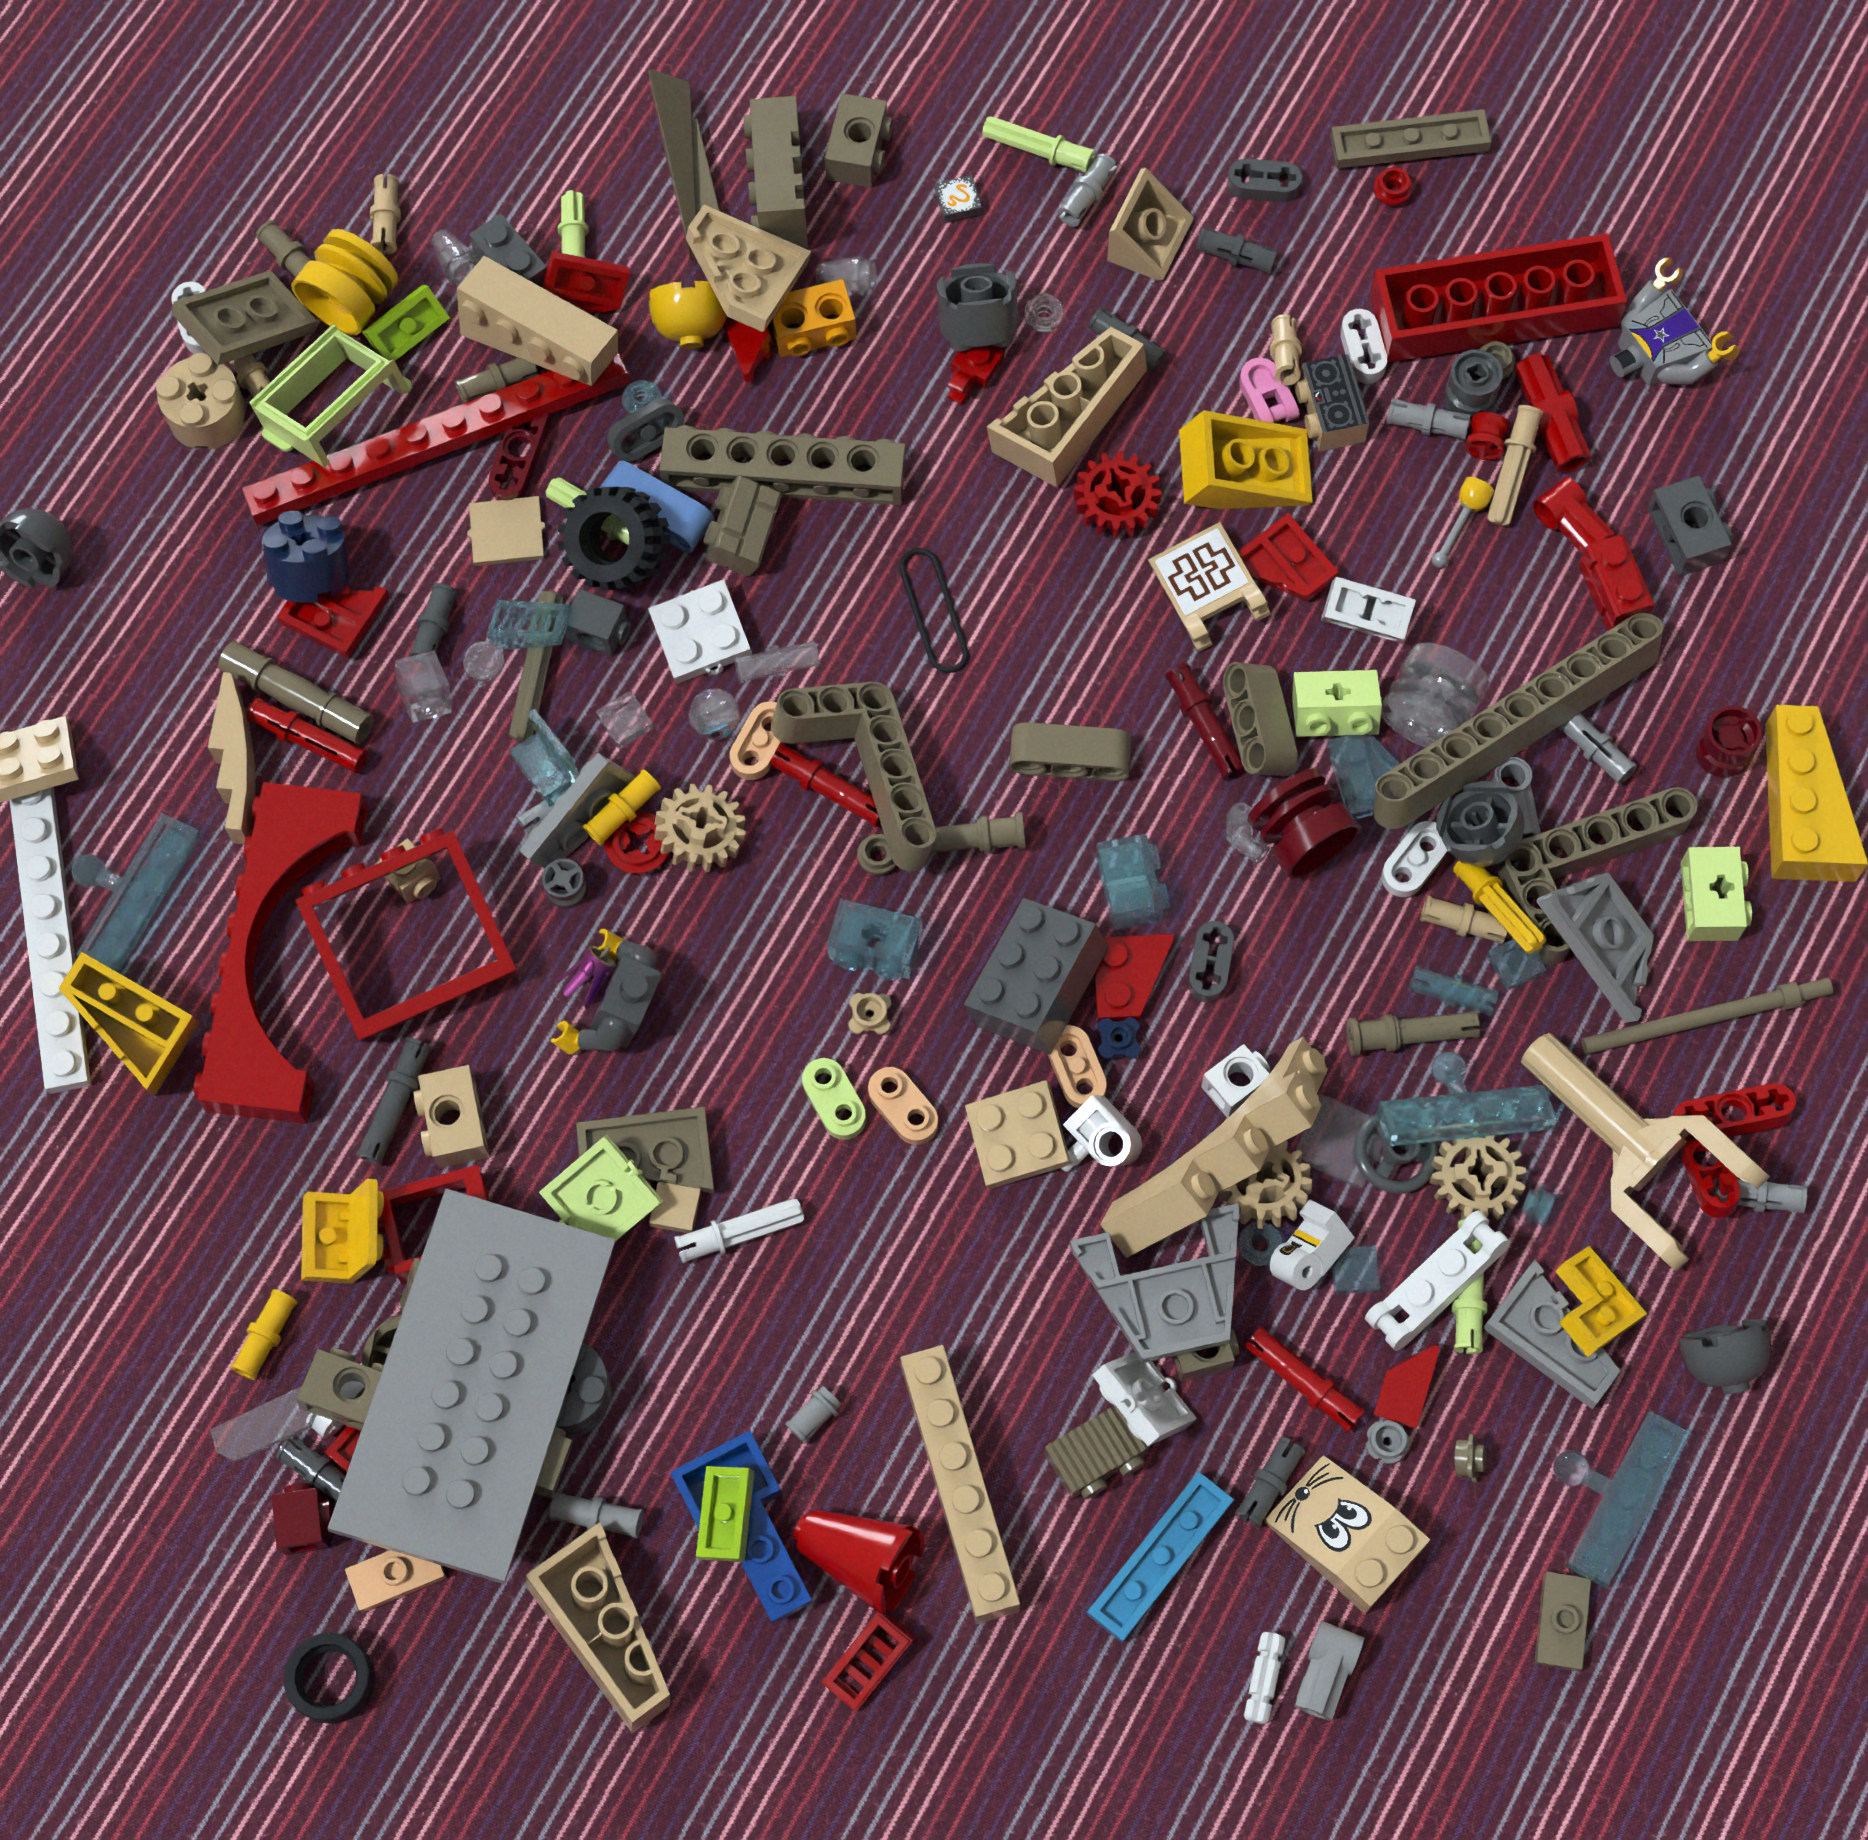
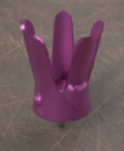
M589 946L583 953L581 961L555 980L560 982L580 967L563 990L565 996H571L589 977L594 975L584 1000V1007L586 1009L590 1007L605 977L609 976L616 967L615 962L607 955L611 947L607 946L604 951H601L596 947Z

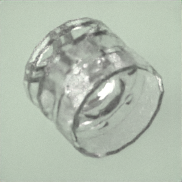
M1418 643L1411 647L1399 670L1400 679L1392 683L1389 694L1385 696L1382 702L1381 715L1394 731L1416 744L1427 747L1471 719L1470 715L1478 710L1488 690L1490 681L1486 673L1473 660L1462 653L1439 644Z

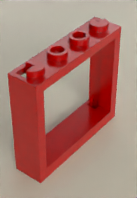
M443 828L431 831L419 838L421 845L407 851L403 845L392 848L380 855L382 862L366 868L364 862L349 867L340 872L343 879L328 886L325 880L315 882L301 889L303 897L295 900L359 1041H364L517 972L453 830L446 834ZM448 849L498 960L364 1019L314 907Z

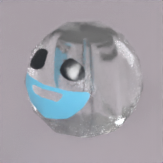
M710 688L701 691L691 701L688 716L690 725L698 735L711 740H720L728 737L737 728L740 712L737 702L730 693L722 689Z

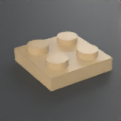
M66 716L44 720L29 727L0 734V803L79 779L71 726Z
M1047 1080L965 1105L985 1185L988 1189L1071 1165L1053 1094Z

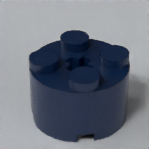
M286 511L280 514L278 517L279 522L267 529L262 538L269 586L274 587L275 594L284 600L306 603L319 601L318 594L330 591L331 596L342 591L349 582L350 572L345 536L340 519L334 516L302 515L298 511Z

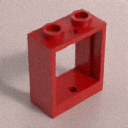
M479 1165L381 1191L384 1196V1206L381 1217L377 1218V1230L379 1233L386 1232L389 1247L383 1248V1259L388 1274L395 1273L402 1285L407 1284V1276L414 1258L406 1260L394 1207L444 1194L445 1189L455 1191L466 1188L467 1195L490 1202L485 1178Z

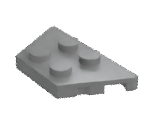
M1609 872L1594 875L1539 897L1536 902L1622 1020L1625 1023L1638 1021L1641 1017L1642 1009L1635 1006L1638 986L1646 985L1648 974L1647 960L1651 954L1654 935Z

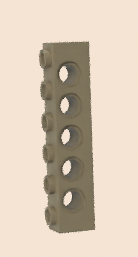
M681 425L676 428L665 427L659 471L661 481L676 490L719 493L723 485L729 487L737 476H742L757 482L759 486L764 485L780 492L781 497L902 505L906 466L905 444L896 443L889 439H879L875 442L858 441L848 436L829 439L817 438L806 433L796 436L777 435L770 431L742 433L729 428H720L712 431L698 430L692 426ZM703 454H709L712 456L710 459L704 461L696 459L698 456ZM741 457L752 458V460L747 463L736 462V460ZM780 460L792 461L787 466L776 465ZM822 462L832 464V466L826 469L815 467ZM861 465H868L872 467L870 470L864 472L856 470V468Z
M331 1348L328 1353L317 1349L297 1397L299 1408L362 1431L384 1365L373 1363L370 1368L356 1363V1357L346 1351ZM349 1381H359L365 1386L363 1394L356 1399L344 1398L340 1394V1390ZM558 1427L555 1428L534 1492L553 1499L572 1449V1440L565 1438L566 1432Z

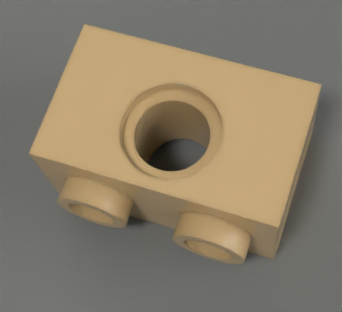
M465 1065L419 1075L420 1090L414 1091V1100L418 1116L425 1115L428 1130L421 1132L426 1157L433 1156L439 1169L489 1158L490 1154L476 1080L470 1066ZM450 1110L460 1112V1116L455 1123L451 1125L440 1124V1119L445 1112Z

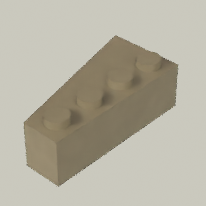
M796 96L750 99L751 115H743L745 139H752L753 148L746 149L747 170L755 174V182H748L750 206L757 205V215L751 216V225L808 250Z

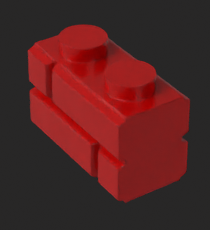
M1614 536L1586 546L1578 566L1599 614L1604 616L1602 621L1606 630L1609 631L1635 614H1651L1655 604L1625 536Z

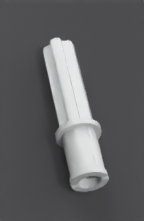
M793 1198L717 1224L715 1220L710 1221L711 1226L681 1236H675L674 1239L677 1249L693 1243L696 1245L679 1252L681 1261L684 1264L689 1260L716 1251L724 1254L725 1248L800 1224L804 1221V1215L799 1201Z

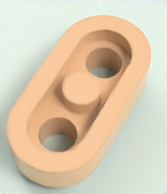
M763 702L752 710L730 749L731 767L735 774L742 779L756 780L765 776L771 768L770 760L773 754L778 755L779 752L776 749L780 744L784 743L779 741L772 731L763 729L766 724L772 721L776 702ZM748 757H756L758 759L755 765L750 766L744 763Z
M1066 1025L1052 1053L1048 1054V1057L1066 1100L1072 1106L1080 1108L1092 1095L1105 1096L1107 1082L1088 1035L1079 1027ZM1066 1045H1071L1077 1052L1073 1056H1065L1062 1054L1061 1049ZM1087 1083L1093 1090L1091 1093L1084 1095L1078 1092L1077 1086Z
M885 1067L876 1071L870 1078L868 1085L871 1103L903 1141L912 1145H921L929 1142L935 1136L938 1129V1116L935 1108L902 1070L895 1067ZM886 1082H893L898 1088L893 1093H886L882 1090V1086ZM913 1114H920L924 1117V1122L920 1125H912L908 1119Z

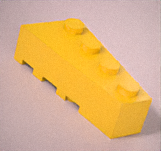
M1776 705L1765 724L1772 879L1856 882L1868 866V861L1819 707Z

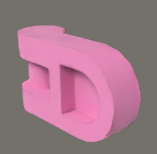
M1266 358L1251 359L1241 369L1240 388L1253 412L1254 420L1275 423L1283 419L1288 422L1299 418V409L1287 385L1281 384L1282 375L1279 382L1276 381L1275 363ZM1275 396L1278 404L1268 408L1265 400Z

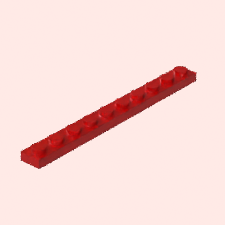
M619 353L592 386L550 370L327 455L330 463L325 468L312 461L243 487L242 490L252 517L258 526L277 519L280 514L286 511H298L504 432L507 427L513 426L515 428L520 426L521 422L525 424L532 421L534 417H541L542 414L548 412L549 414L630 384L631 381Z

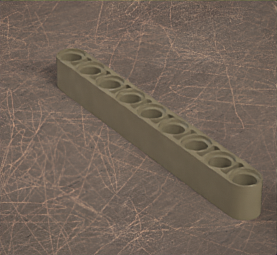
M1638 613L1629 617L1383 774L1375 784L1374 819L1379 825L1389 829H1398L1406 826L1446 800L1450 795L1452 796L1463 789V786L1474 782L1653 666L1658 661L1664 628L1661 620L1648 613Z

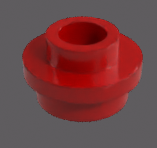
M1390 167L1376 177L1373 190L1380 202L1390 206H1397L1409 200L1413 190V183L1405 170L1398 167ZM1388 187H1396L1398 190L1393 191L1388 189Z

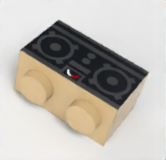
M1349 354L1302 363L1300 379L1294 384L1295 394L1298 403L1305 404L1307 415H1305L1307 435L1309 438H1315L1318 451L1364 443L1368 432L1369 420Z

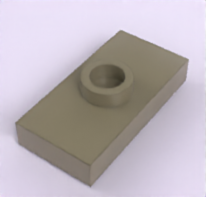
M1547 1571L1543 1574L1534 1664L1579 1672L1583 1669L1591 1587L1590 1578Z

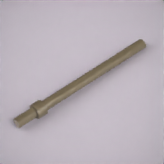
M1829 978L1797 985L1796 982L1778 985L1775 991L1585 1037L1581 1040L1582 1047L1587 1055L1781 1007L1782 1010L1800 1007L1802 1001L1833 994V986Z

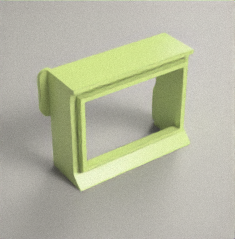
M333 324L249 403L264 427L261 434L265 440L284 452L295 448L325 468L330 461L319 443L320 440L382 382L401 394L408 393L412 389V383L409 379L402 376L394 359L388 361L338 330L336 325ZM346 359L366 370L362 376L306 428L286 416Z

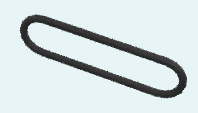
M911 549L901 557L899 570L928 659L938 671L954 673L963 668L967 663L969 655L939 561L935 554L927 549ZM915 554L926 555L933 562L962 649V659L953 667L941 666L934 658L905 570L906 561Z

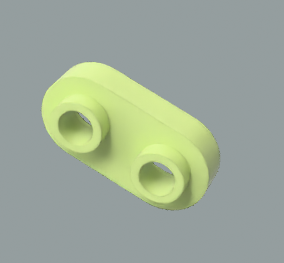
M828 1058L816 1059L809 1063L802 1075L804 1091L827 1132L841 1140H848L858 1136L866 1124L865 1108L842 1067L836 1061ZM821 1073H828L832 1078L827 1084H819L816 1081V1077ZM841 1109H848L852 1112L851 1117L847 1120H839L836 1114Z

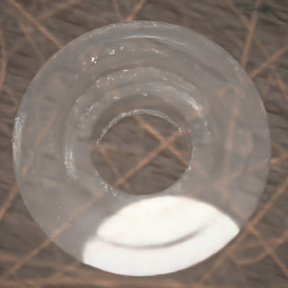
M1038 294L1026 304L1024 311L1025 321L1035 331H1053L1063 321V306L1051 294ZM1046 312L1049 313L1051 316L1040 317L1038 316V314Z

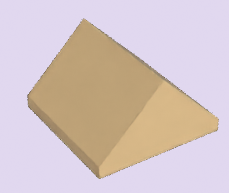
M1147 168L1141 169L1109 231L1107 261L1155 280H1163L1194 217Z

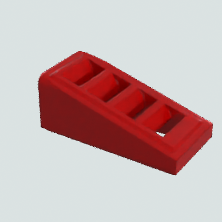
M877 1612L821 1683L852 1710L857 1712L917 1637L888 1612L887 1614ZM879 1627L899 1642L895 1649L875 1633ZM867 1642L871 1643L887 1657L883 1664L864 1648ZM855 1656L875 1672L871 1679L851 1662ZM843 1671H846L864 1687L860 1693H857L839 1677Z

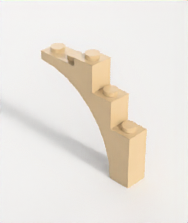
M1304 1037L1289 1044L1280 1061L1263 1083L1218 1128L1169 1167L1112 1202L1100 1225L1106 1232H1109L1110 1238L1126 1258L1206 1217L1219 1192L1260 1171L1270 1148L1312 1127L1322 1106L1317 1092L1328 1069L1325 1066L1322 1055L1316 1049L1311 1048Z

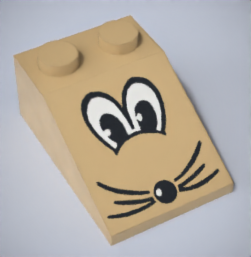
M1324 1455L1264 1519V1522L1364 1614L1368 1612L1430 1541L1422 1531L1395 1507Z

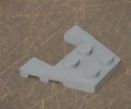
M1238 1203L1210 1209L1208 1215L1199 1220L1208 1257L1120 1276L1109 1232L1070 1240L1071 1252L1142 1363L1229 1344L1240 1210Z

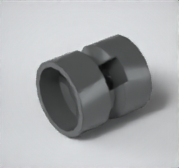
M1472 349L1461 353L1455 358L1444 392V405L1447 411L1471 414L1472 417L1476 413L1491 412L1493 410L1503 379V369L1499 360L1494 355L1484 350Z

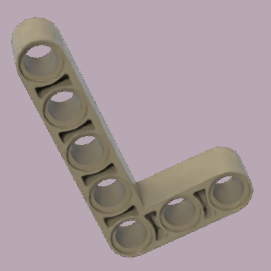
M862 682L785 690L781 693L771 721L773 735L779 741L791 744L855 738L894 864L900 869L910 872L919 871L924 868L937 837L936 828L891 690L878 682Z
M1680 787L1670 788L1522 839L1517 850L1507 860L1500 863L1498 875L1502 880L1503 889L1544 935H1555L1563 943L1560 947H1554L1545 941L1542 945L1543 948L1539 952L1535 951L1532 953L1539 962L1550 966L1558 965L1565 960L1571 949L1543 910L1530 906L1527 899L1531 897L1539 898L1556 891L1557 887L1553 880L1682 835L1689 827L1698 807L1697 800L1690 791ZM1673 807L1680 810L1683 817L1676 818L1671 816L1666 811V808ZM1627 821H1638L1643 825L1645 831L1633 830ZM1598 834L1606 840L1607 844H1595L1588 835ZM1559 847L1565 850L1568 857L1558 858L1550 852V848ZM1522 861L1527 864L1529 871H1517L1510 862Z

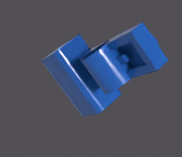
M750 1430L670 1472L699 1529L706 1466L739 1467L753 1470L754 1481L745 1562H741L772 1625L813 1603L763 1506L781 1496L782 1493Z

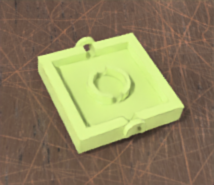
M608 1135L601 1138L539 1192L561 1218L559 1223L565 1224L567 1222L569 1226L615 1239V1242L663 1202L641 1175L643 1173L642 1170H638L634 1166L632 1159L630 1161Z

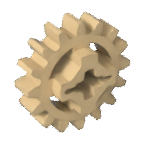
M690 784L688 794H684L683 791L677 788L674 790L672 800L664 798L661 804V811L656 813L654 824L657 826L654 838L655 840L662 841L660 852L662 854L673 852L672 864L674 865L679 864L682 860L687 861L688 871L691 872L696 864H702L705 872H710L712 862H716L722 868L725 867L728 856L736 858L739 845L743 844L746 831L742 829L746 819L745 816L737 815L739 803L732 802L727 804L726 798L728 793L726 791L721 792L718 796L713 795L712 785H707L704 792H698L696 785Z
M1471 1128L1468 1139H1465L1458 1131L1452 1137L1453 1146L1447 1142L1441 1144L1439 1152L1443 1157L1434 1156L1431 1164L1439 1171L1433 1173L1429 1180L1430 1184L1441 1185V1188L1434 1197L1436 1200L1448 1199L1449 1204L1446 1208L1448 1214L1458 1208L1462 1210L1461 1220H1463L1471 1213L1479 1210L1486 1218L1488 1213L1491 1212L1493 1217L1499 1220L1504 1215L1503 1206L1511 1210L1514 1209L1518 1201L1513 1195H1522L1525 1189V1185L1516 1180L1524 1178L1527 1171L1524 1167L1515 1166L1522 1154L1520 1151L1509 1153L1506 1150L1510 1143L1508 1138L1497 1143L1494 1141V1130L1490 1129L1485 1138L1479 1137L1477 1128ZM1466 1152L1463 1164H1455L1454 1167H1450L1455 1157ZM1489 1154L1493 1155L1496 1159H1498V1161L1493 1159ZM1474 1166L1478 1170L1479 1176L1486 1177L1482 1185L1478 1182L1476 1175H1470ZM1506 1184L1504 1191L1498 1197L1490 1200L1491 1189ZM1457 1190H1460L1469 1199L1463 1197Z
M1284 1141L1278 1147L1270 1148L1259 1172L1238 1182L1239 1189L1246 1192L1245 1196L1240 1193L1236 1184L1219 1192V1200L1227 1201V1205L1238 1203L1239 1211L1241 1212V1224L1245 1225L1251 1218L1257 1219L1258 1229H1263L1265 1220H1272L1276 1228L1281 1227L1282 1216L1285 1215L1294 1221L1297 1218L1296 1207L1303 1208L1308 1202L1307 1194H1311L1312 1179H1309L1310 1165L1302 1163V1152L1300 1150L1289 1154L1288 1142ZM1284 1169H1286L1288 1173L1291 1175L1293 1183L1290 1182V1176L1283 1173Z

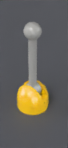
M1467 477L1459 492V500L1463 510L1440 552H1436L1432 557V563L1435 567L1442 568L1447 565V554L1470 512L1483 510L1490 503L1495 491L1485 481L1475 477Z

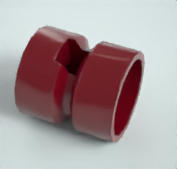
M1726 706L1718 709L1709 719L1696 746V758L1700 766L1707 773L1722 778H1729L1743 771L1762 737V726L1758 718L1750 710L1740 706Z

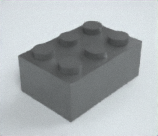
M1023 898L964 1006L979 1028L1051 1054L1109 946L1095 923Z

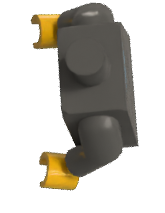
M606 929L599 930V933L605 936V940L598 949L604 951L607 946H610L611 949L607 955L613 961L619 959L589 1029L578 1031L567 1021H562L557 1024V1028L563 1034L556 1039L552 1038L550 1041L569 1055L574 1054L579 1048L593 1051H615L620 1047L626 1050L643 1020L662 976L660 971L655 970L658 957L654 950L624 940Z

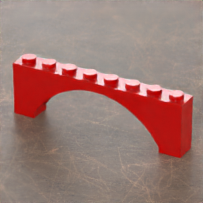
M263 782L260 796H255L253 800L252 819L255 821L253 833L248 834L244 842V858L247 859L244 873H239L236 880L235 893L236 897L239 898L236 912H231L227 924L228 937H231L228 952L222 953L219 962V975L222 977L220 991H215L211 1000V1015L214 1017L211 1032L207 1031L204 1035L202 1054L206 1057L203 1072L197 1073L194 1081V1096L206 1112L307 1124L315 1083L307 1071L296 1070L277 1051L264 1030L254 995L255 957L261 935L271 914L293 885L312 868L330 856L349 846H362L369 810L362 793Z

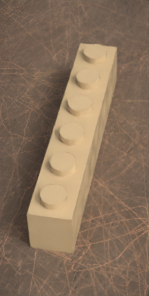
M943 1345L900 1357L901 1369L976 1625L1020 1611L1019 1597Z

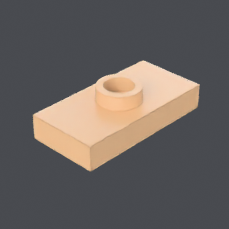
M392 1550L345 1569L361 1613L447 1579L442 1565Z

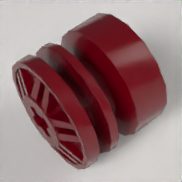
M1317 768L1304 770L1280 783L1267 793L1248 814V823L1254 830L1260 831L1259 838L1263 843L1272 844L1279 842L1274 848L1272 856L1291 879L1305 876L1328 863L1353 842L1361 829L1360 824L1345 804L1341 802L1329 805L1334 799L1335 790L1330 785H1325L1326 778Z

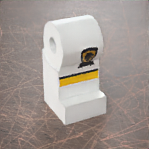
M1310 1199L1299 1212L1304 1221L1287 1242L1280 1244L1274 1250L1270 1260L1272 1275L1299 1290H1307L1315 1285L1355 1238L1336 1212Z

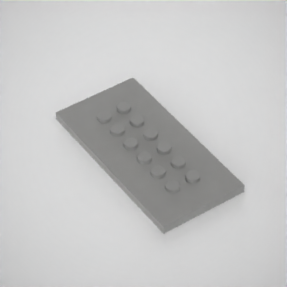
M445 1189L328 1526L329 1532L505 1584L615 1246V1239Z

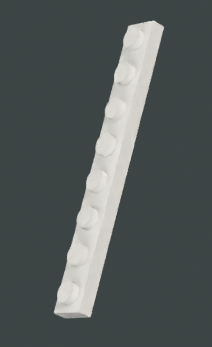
M54 787L10 800L44 1087L49 1094L91 1086L83 1016L58 989L76 959Z

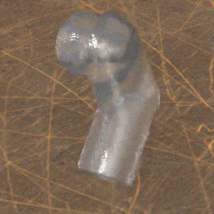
M1236 803L1226 815V840L1230 846L1256 864H1259L1268 854L1269 847L1253 836V828L1247 821L1248 814L1252 808L1246 803Z

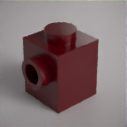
M309 1483L288 1485L284 1487V1493L272 1495L276 1547L284 1555H292L330 1548L328 1526L334 1511L331 1499H325V1495L317 1488H311Z

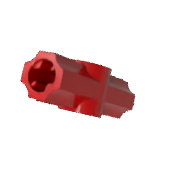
M1539 352L1527 356L1516 364L1514 371L1528 402L1527 405L1543 411L1536 435H1542L1557 472L1562 471L1566 474L1577 471L1580 467L1590 462L1591 453L1578 426V410L1575 399L1570 391H1563L1548 355H1542Z

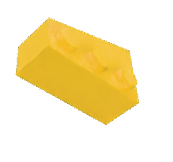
M83 952L80 953L58 988L108 1044L117 1057L128 1067L144 1088L154 1096L200 1024L189 1013Z

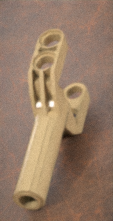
M1552 1033L1540 1036L1523 1054L1521 1064L1613 1150L1611 1211L1675 1271H1678L1689 1260L1683 1253L1681 1244L1644 1210L1630 1194L1634 1190L1639 1192L1687 1143L1685 1138L1689 1133L1742 1181L1750 1182L1756 1189L1770 1177L1704 1115L1643 1119Z

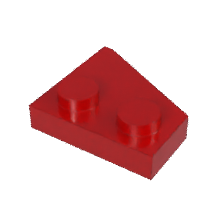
M552 251L542 288L588 314L596 311L603 313L620 309L630 271L628 266Z
M1289 513L1237 551L1252 579L1307 602L1329 586L1336 577H1339V571Z
M346 586L342 591L331 596L330 591L318 594L319 601L306 603L287 601L277 615L279 624L349 659L390 596L387 589L383 587H374V591L351 590L350 586Z
M1173 933L1104 937L1109 948L1094 974L1097 1023L1104 1018H1109L1112 1021H1124L1126 1018L1131 1017L1140 1021L1149 996L1160 976L1162 966L1173 946Z

